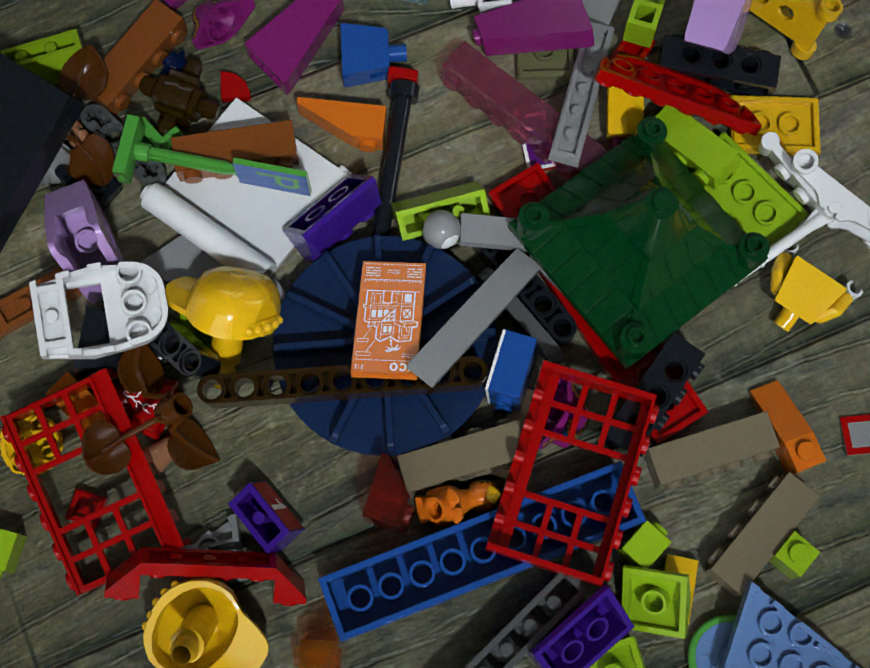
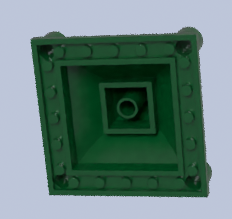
M656 117L642 119L632 135L550 193L539 203L529 202L523 205L518 217L508 224L509 230L626 370L761 266L768 259L767 255L770 250L769 242L762 234L757 232L745 234L741 231L734 220L722 209L713 196L705 190L704 186L688 170L684 163L671 151L664 142L668 133L667 127L662 120Z

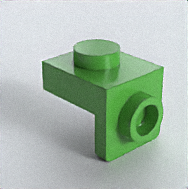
M144 116L140 118L146 128L142 143L152 144L155 148L172 151L171 137L183 136L179 128L175 126L162 137Z

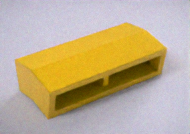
M612 86L607 88L606 138H612V136L629 137L635 132L639 122L644 119V97L630 96L623 89Z

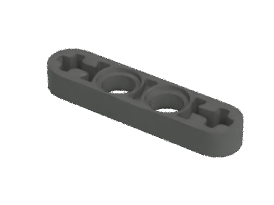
M90 104L82 110L80 115L81 121L90 134H97L105 139L113 132H120L122 134L124 126L102 105ZM94 116L96 118H100L104 126L101 128L100 125L95 120H91V118ZM120 139L119 141L114 143L109 142L113 148L115 158L119 147ZM137 160L133 177L144 187L157 182L164 185L167 180V173L161 162L150 161L148 163ZM147 165L151 172H157V176L154 178L150 175L147 176L143 167Z
M487 266L475 276L480 287L495 272L492 268ZM515 297L502 313L520 334L537 338V353L543 360L557 363L564 357L561 348L522 302Z

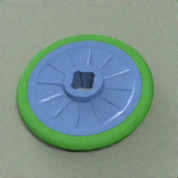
M735 615L713 617L697 628L688 647L689 668H720L736 618Z

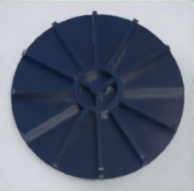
M374 234V237L351 241L329 252L326 250L321 253L322 256L301 273L290 290L286 291L280 311L283 322L274 331L273 335L275 370L351 365L363 261L426 263L420 350L480 288V285L476 278L459 261L446 252L419 240L409 239L402 241L401 237ZM495 320L461 356L479 357L486 363L488 369L487 379L484 386L478 390L292 403L290 406L312 431L330 443L348 451L373 456H396L435 445L458 430L472 416L486 395L485 387L497 351ZM468 367L464 371V376L471 381L478 380L482 375L481 371L476 367ZM447 372L438 383L447 381L450 377L449 373ZM341 376L336 380L335 387L339 390H345L352 384V379L349 376ZM316 378L306 380L303 384V390L306 392L315 391L319 386V380ZM368 378L367 384L374 388L380 387L384 382V379ZM399 379L404 385H412L416 381ZM278 380L282 392H284L287 383L284 380Z

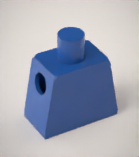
M340 23L344 87L387 80L389 63L407 62L406 44L389 45L388 29Z

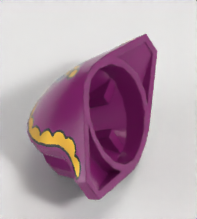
M205 0L200 3L192 13V20L195 25L192 38L194 47L197 50L223 44L234 37L255 9L254 1Z
M560 379L553 400L576 407L580 394L577 392L574 383ZM585 401L583 410L589 411L588 405ZM551 407L545 429L568 436L574 414ZM580 416L574 438H577L585 431L589 422L588 418ZM542 436L539 449H543L550 443L562 448H567L569 444Z

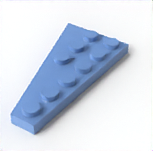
M747 581L720 668H860L844 657L840 651L804 622L799 621L784 609L785 607L764 593L754 582Z

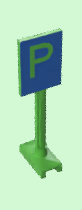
M127 114L112 169L114 174H119L118 182L131 184L137 160L148 163L156 161L223 175L233 174L238 177L240 183L311 196L312 189L307 171L235 157L231 164L223 160L155 148L152 144L142 143L146 128L140 117Z

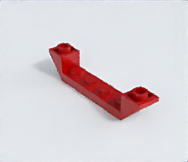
M142 547L107 575L104 598H114L119 601L139 599L141 575H149L153 578L182 576L186 579L210 577L223 581L232 580L233 578L250 579L255 582L272 580L273 603H279L284 606L306 604L305 583L275 552L267 554L266 552Z

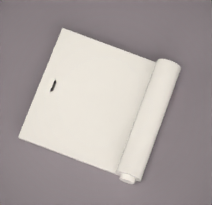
M235 98L208 132L273 122L238 98ZM296 139L299 164L293 165L292 169L308 172L312 189L311 196L240 183L236 175L228 179L203 178L199 183L188 184L185 181L180 182L176 172H174L164 185L157 182L153 185L149 184L143 189L140 195V199H142L141 207L224 266L252 269L271 277L295 248L282 230L347 177L348 174Z

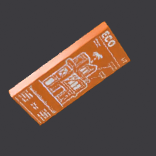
M363 261L351 377L417 380L418 376L406 367L420 351L426 263Z

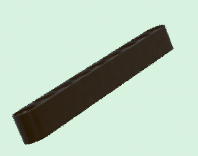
M460 357L448 371L450 375L448 380L443 383H437L433 388L419 377H417V380L412 385H404L399 379H384L380 387H370L367 384L368 378L351 377V365L211 374L200 379L197 384V394L209 407L221 409L475 391L484 386L488 369L486 363L479 357ZM468 367H476L481 371L482 375L478 380L471 381L464 376V371ZM341 376H349L352 379V384L345 390H339L335 387L336 380ZM310 378L318 379L319 386L315 391L306 392L303 390V384L306 380ZM278 380L286 381L287 387L283 393L277 395L271 392L273 383ZM244 383H253L254 391L252 394L246 397L239 395V389ZM213 385H221L220 395L215 399H208L207 392L209 388Z

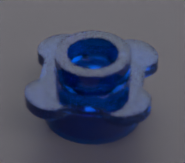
M184 50L179 54L174 51L162 62L164 65L162 74L169 75L171 68L182 72V68L187 61L184 58Z

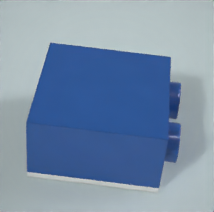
M503 329L485 387L488 404L495 405V410L506 414H512L513 410L521 411L537 358V338Z

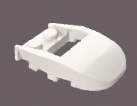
M100 262L87 264L86 268L72 272L66 270L56 273L55 280L37 285L36 280L29 282L39 352L42 359H97L124 352L153 341L162 332L167 322L168 305L163 281L152 267L144 263L119 262L118 265H101ZM101 285L110 343L75 348L65 290Z

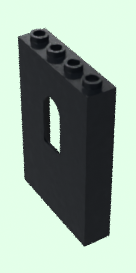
M1 52L0 253L86 105Z

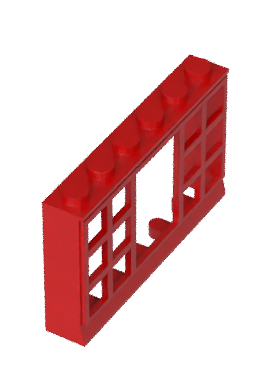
M544 360L485 550L597 587L602 586L603 581L609 582L614 568V562L609 561L613 548L619 549L624 530L619 529L622 516L628 517L633 499L628 497L631 485L637 486L642 467L637 466L640 454H646L651 436L646 435L649 423L654 424L658 415L659 405H655L657 395ZM560 379L582 385L576 407L553 400ZM589 388L612 395L606 416L583 410ZM618 397L641 404L635 426L612 419ZM551 407L574 414L568 436L545 429ZM580 416L603 423L597 445L574 438ZM610 426L633 432L627 455L604 448ZM542 436L624 461L609 517L526 491ZM523 497L547 505L540 528L517 520ZM553 507L576 514L570 537L546 530ZM583 516L606 523L600 547L577 540ZM514 527L538 534L532 556L508 548ZM544 537L568 544L562 565L538 558ZM574 546L598 554L592 575L568 568Z
M104 368L80 381L0 417L3 423L1 427L2 434L6 441L11 443L16 453L14 455L15 464L22 473L24 472L29 483L27 484V492L30 498L37 502L41 511L39 515L40 522L43 528L50 532L54 541L52 544L53 552L56 558L63 562L67 571L65 573L67 585L72 591L76 592L77 596L106 584L107 575L112 572V568L103 549L125 540L132 556L138 551L132 536L153 527L162 548L181 549L192 544L189 538L182 540L175 522L179 521L178 515L174 509L169 510L162 494L166 491L162 480H156L149 463L153 462L152 456L148 450L142 449L137 435L123 441L131 452V459L126 467L137 492L62 527L40 473L81 455L82 446L62 455L53 434L74 424L82 442L85 429L81 420L101 411L106 422L113 424L117 428L119 436L138 426L135 421H130L123 406L127 404L126 397L122 392L116 390L111 378L117 376L115 369ZM92 387L99 405L78 414L71 397ZM64 400L71 418L50 427L43 410ZM36 414L43 431L24 439L17 422ZM46 437L55 459L36 467L28 445ZM140 498L149 521L128 530L119 508ZM112 512L122 534L100 543L91 521ZM84 525L93 547L74 555L65 533ZM96 553L105 576L87 584L78 561Z

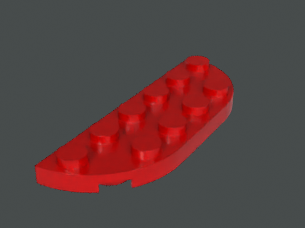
M616 54L612 60H608V57L605 56L601 59L594 74L595 80L604 87L611 88L614 86L623 89L630 96H643L650 99L656 105L662 107L668 105L677 108L687 116L694 114L703 117L713 125H719L720 123L729 126L739 134H745L746 132L756 136L762 127L757 117L745 105L740 109V105L729 97L730 94L718 87L641 58Z

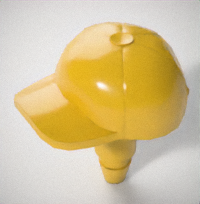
M218 266L204 271L198 279L183 276L172 280L165 287L167 305L184 315L193 327L202 333L212 336L210 349L218 356L221 363L218 374L236 373L235 366L241 362L243 340L269 335L283 322V318L280 316L281 298L278 288L269 276L256 270ZM213 385L215 388L222 390L221 385Z
M192 577L180 582L174 580L171 582L169 589H161L160 598L156 597L152 600L154 607L147 612L148 621L142 623V629L144 630L143 642L147 657L156 668H260L268 655L269 643L266 636L257 624L242 610L234 591L221 580L210 577Z

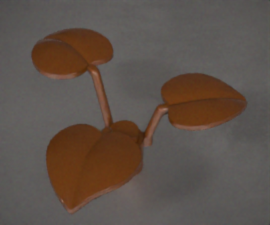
M92 45L85 46L74 53L64 64L59 76V85L63 91L71 93L75 98L80 96L85 100H93L100 96L108 82L107 69L97 49ZM68 134L66 139L77 145L76 148L69 152L70 162L67 169L76 181L84 180L87 185H108L114 175L112 169L115 161V154L110 143L97 134L88 135L83 142Z
M148 344L124 351L117 367L118 377L124 389L129 393L141 391L143 398L161 401L156 405L154 418L119 436L117 428L109 422L97 421L89 425L82 437V457L85 465L91 471L100 475H112L122 471L131 459V452L123 441L158 422L164 425H172L169 428V433L173 436L168 440L167 447L172 460L178 467L184 470H196L220 461L215 448L204 431L196 422L187 418L193 410L190 398L183 393H176L172 396L170 392L164 394L157 393L165 383V374L161 363Z

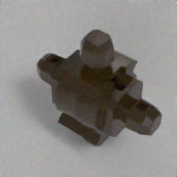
M192 58L187 60L182 68L183 72L171 68L169 76L162 74L159 80L146 77L139 84V90L143 95L152 98L151 101L154 104L155 110L160 113L157 131L162 137L177 125L189 128L191 121L197 123L201 115L204 118L213 120L217 119L221 112L220 105L209 99L204 86L200 85V76L203 69L201 62Z

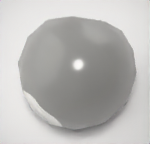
M438 210L427 216L423 228V236L427 244L436 249H448L456 244L460 237L461 226L454 214L445 210Z

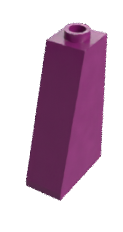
M295 0L244 43L248 57L288 95L344 12L343 0Z
M521 0L474 16L476 28L472 29V34L476 46L482 45L486 56L595 46L593 27L582 0Z

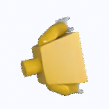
M798 244L795 245L793 250L787 249L779 254L771 268L770 290L775 295L773 300L783 306V309L773 322L787 332L791 330L799 317L810 325L814 322L822 324L840 317L853 300L863 294L862 289L856 293L851 291L850 285L854 282L853 280H850L845 285H841L798 255H795L799 249Z

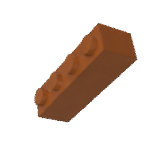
M154 0L102 60L108 74L107 86L100 96L91 101L102 105L114 117L120 111H124L129 106L133 95L139 90L141 80L146 77L150 78L157 67L160 68L165 64L168 54L174 47L181 45L185 40L188 30L183 17L160 1Z
M292 120L171 137L172 151L223 160L231 164L234 157L292 168L293 165L299 164ZM174 165L180 182L185 181L188 184L199 183L203 178L228 179L233 176V174L223 175Z

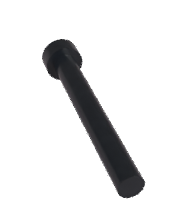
M396 79L391 82L389 99L394 103L379 187L382 204L375 211L372 229L373 237L374 234L390 236L393 218L390 204L395 203L411 105L418 102L420 86L410 80Z

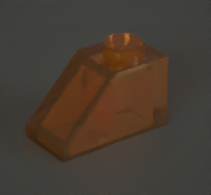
M301 639L300 646H295L293 666H299V668H340L342 642Z

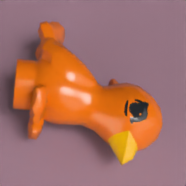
M486 479L473 481L466 489H459L449 485L438 486L426 492V496L418 495L415 497V511L421 524H427L431 521L436 526H446L452 523L458 524L464 518V515L470 511L488 512L495 508L500 501L501 492L494 482Z

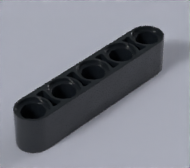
M472 247L483 263L494 271L500 266L496 261L497 257H509L514 252L512 250ZM536 274L529 282L531 286L523 289L516 297L558 346L565 347L573 340L577 330L576 322ZM545 302L550 310L546 313L538 312L534 304ZM554 326H565L569 331V335L564 337L558 336L554 332Z
M168 311V318L164 329L149 344L185 376L202 379L207 375L218 374L221 366L218 356Z

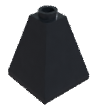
M86 305L78 348L110 343L106 313L93 306ZM148 343L151 351L158 358L159 362L162 363L163 356ZM123 352L97 359H75V378L84 379L104 368L115 369L118 375V362Z

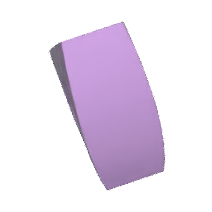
M694 0L684 42L725 54L732 53L736 49L743 33L752 0Z
M84 180L45 194L44 219L47 245L52 256L63 271L69 270V272L86 268L87 264L100 262L101 265H118L119 262H124L112 228L98 201ZM101 285L78 288L92 304L103 300Z

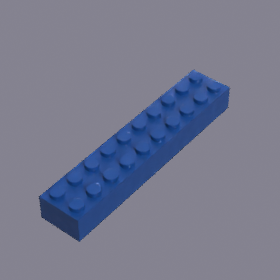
M621 461L537 494L609 517L623 464ZM632 485L628 497L633 499L628 517L622 516L619 529L624 531L646 522ZM524 498L517 520L540 528L547 505ZM553 507L546 530L570 537L576 514ZM496 509L318 578L340 642H345L535 566L485 550L497 513ZM583 516L577 540L589 544L601 541L606 523ZM514 527L508 548L532 556L538 534ZM544 537L538 558L550 561L563 556L568 544ZM574 546L573 551H576L581 548Z

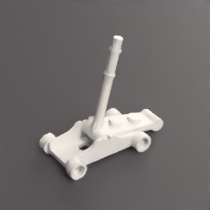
M765 133L758 144L759 153L771 159L775 164L773 168L776 174L787 186L794 188L793 194L801 204H806L810 208L811 215L803 224L772 244L767 255L768 259L752 273L759 268L765 267L766 263L824 225L829 229L849 231L861 238L862 244L870 249V206L819 168V159L813 150H799L792 159L780 146V138L776 133Z

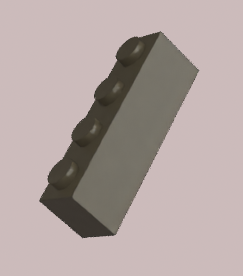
M765 411L648 448L644 458L655 489L664 486L666 491L684 486L683 480L694 477L696 482L714 476L713 470L722 467L725 472H729L743 467L742 461L753 458L754 463L772 458L771 452L778 449L780 444L768 413Z
M512 418L502 419L494 423L495 427L482 430V427L472 428L465 431L462 437L452 439L451 436H448L435 445L398 455L397 458L408 495L415 497L425 494L430 489L438 486H452L509 469L522 432L520 420L513 421Z
M791 472L781 477L776 474L764 488L768 493L761 501L757 498L745 511L749 516L741 525L737 522L726 535L729 539L722 549L719 546L715 548L706 559L709 566L704 572L734 597L741 596L744 593L747 581L753 582L820 498Z

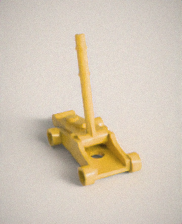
M752 0L750 11L794 41L790 50L795 58L808 60L816 51L817 37L828 22H834L838 19L843 11V4L840 0Z

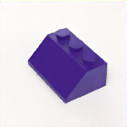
M349 174L282 231L304 259L317 260L324 251H331L330 247L337 241L340 242L347 239L353 233L352 228L359 222H366L375 215V209L382 204L376 180L373 176Z
M605 584L528 652V655L538 668H590L635 626L611 589Z

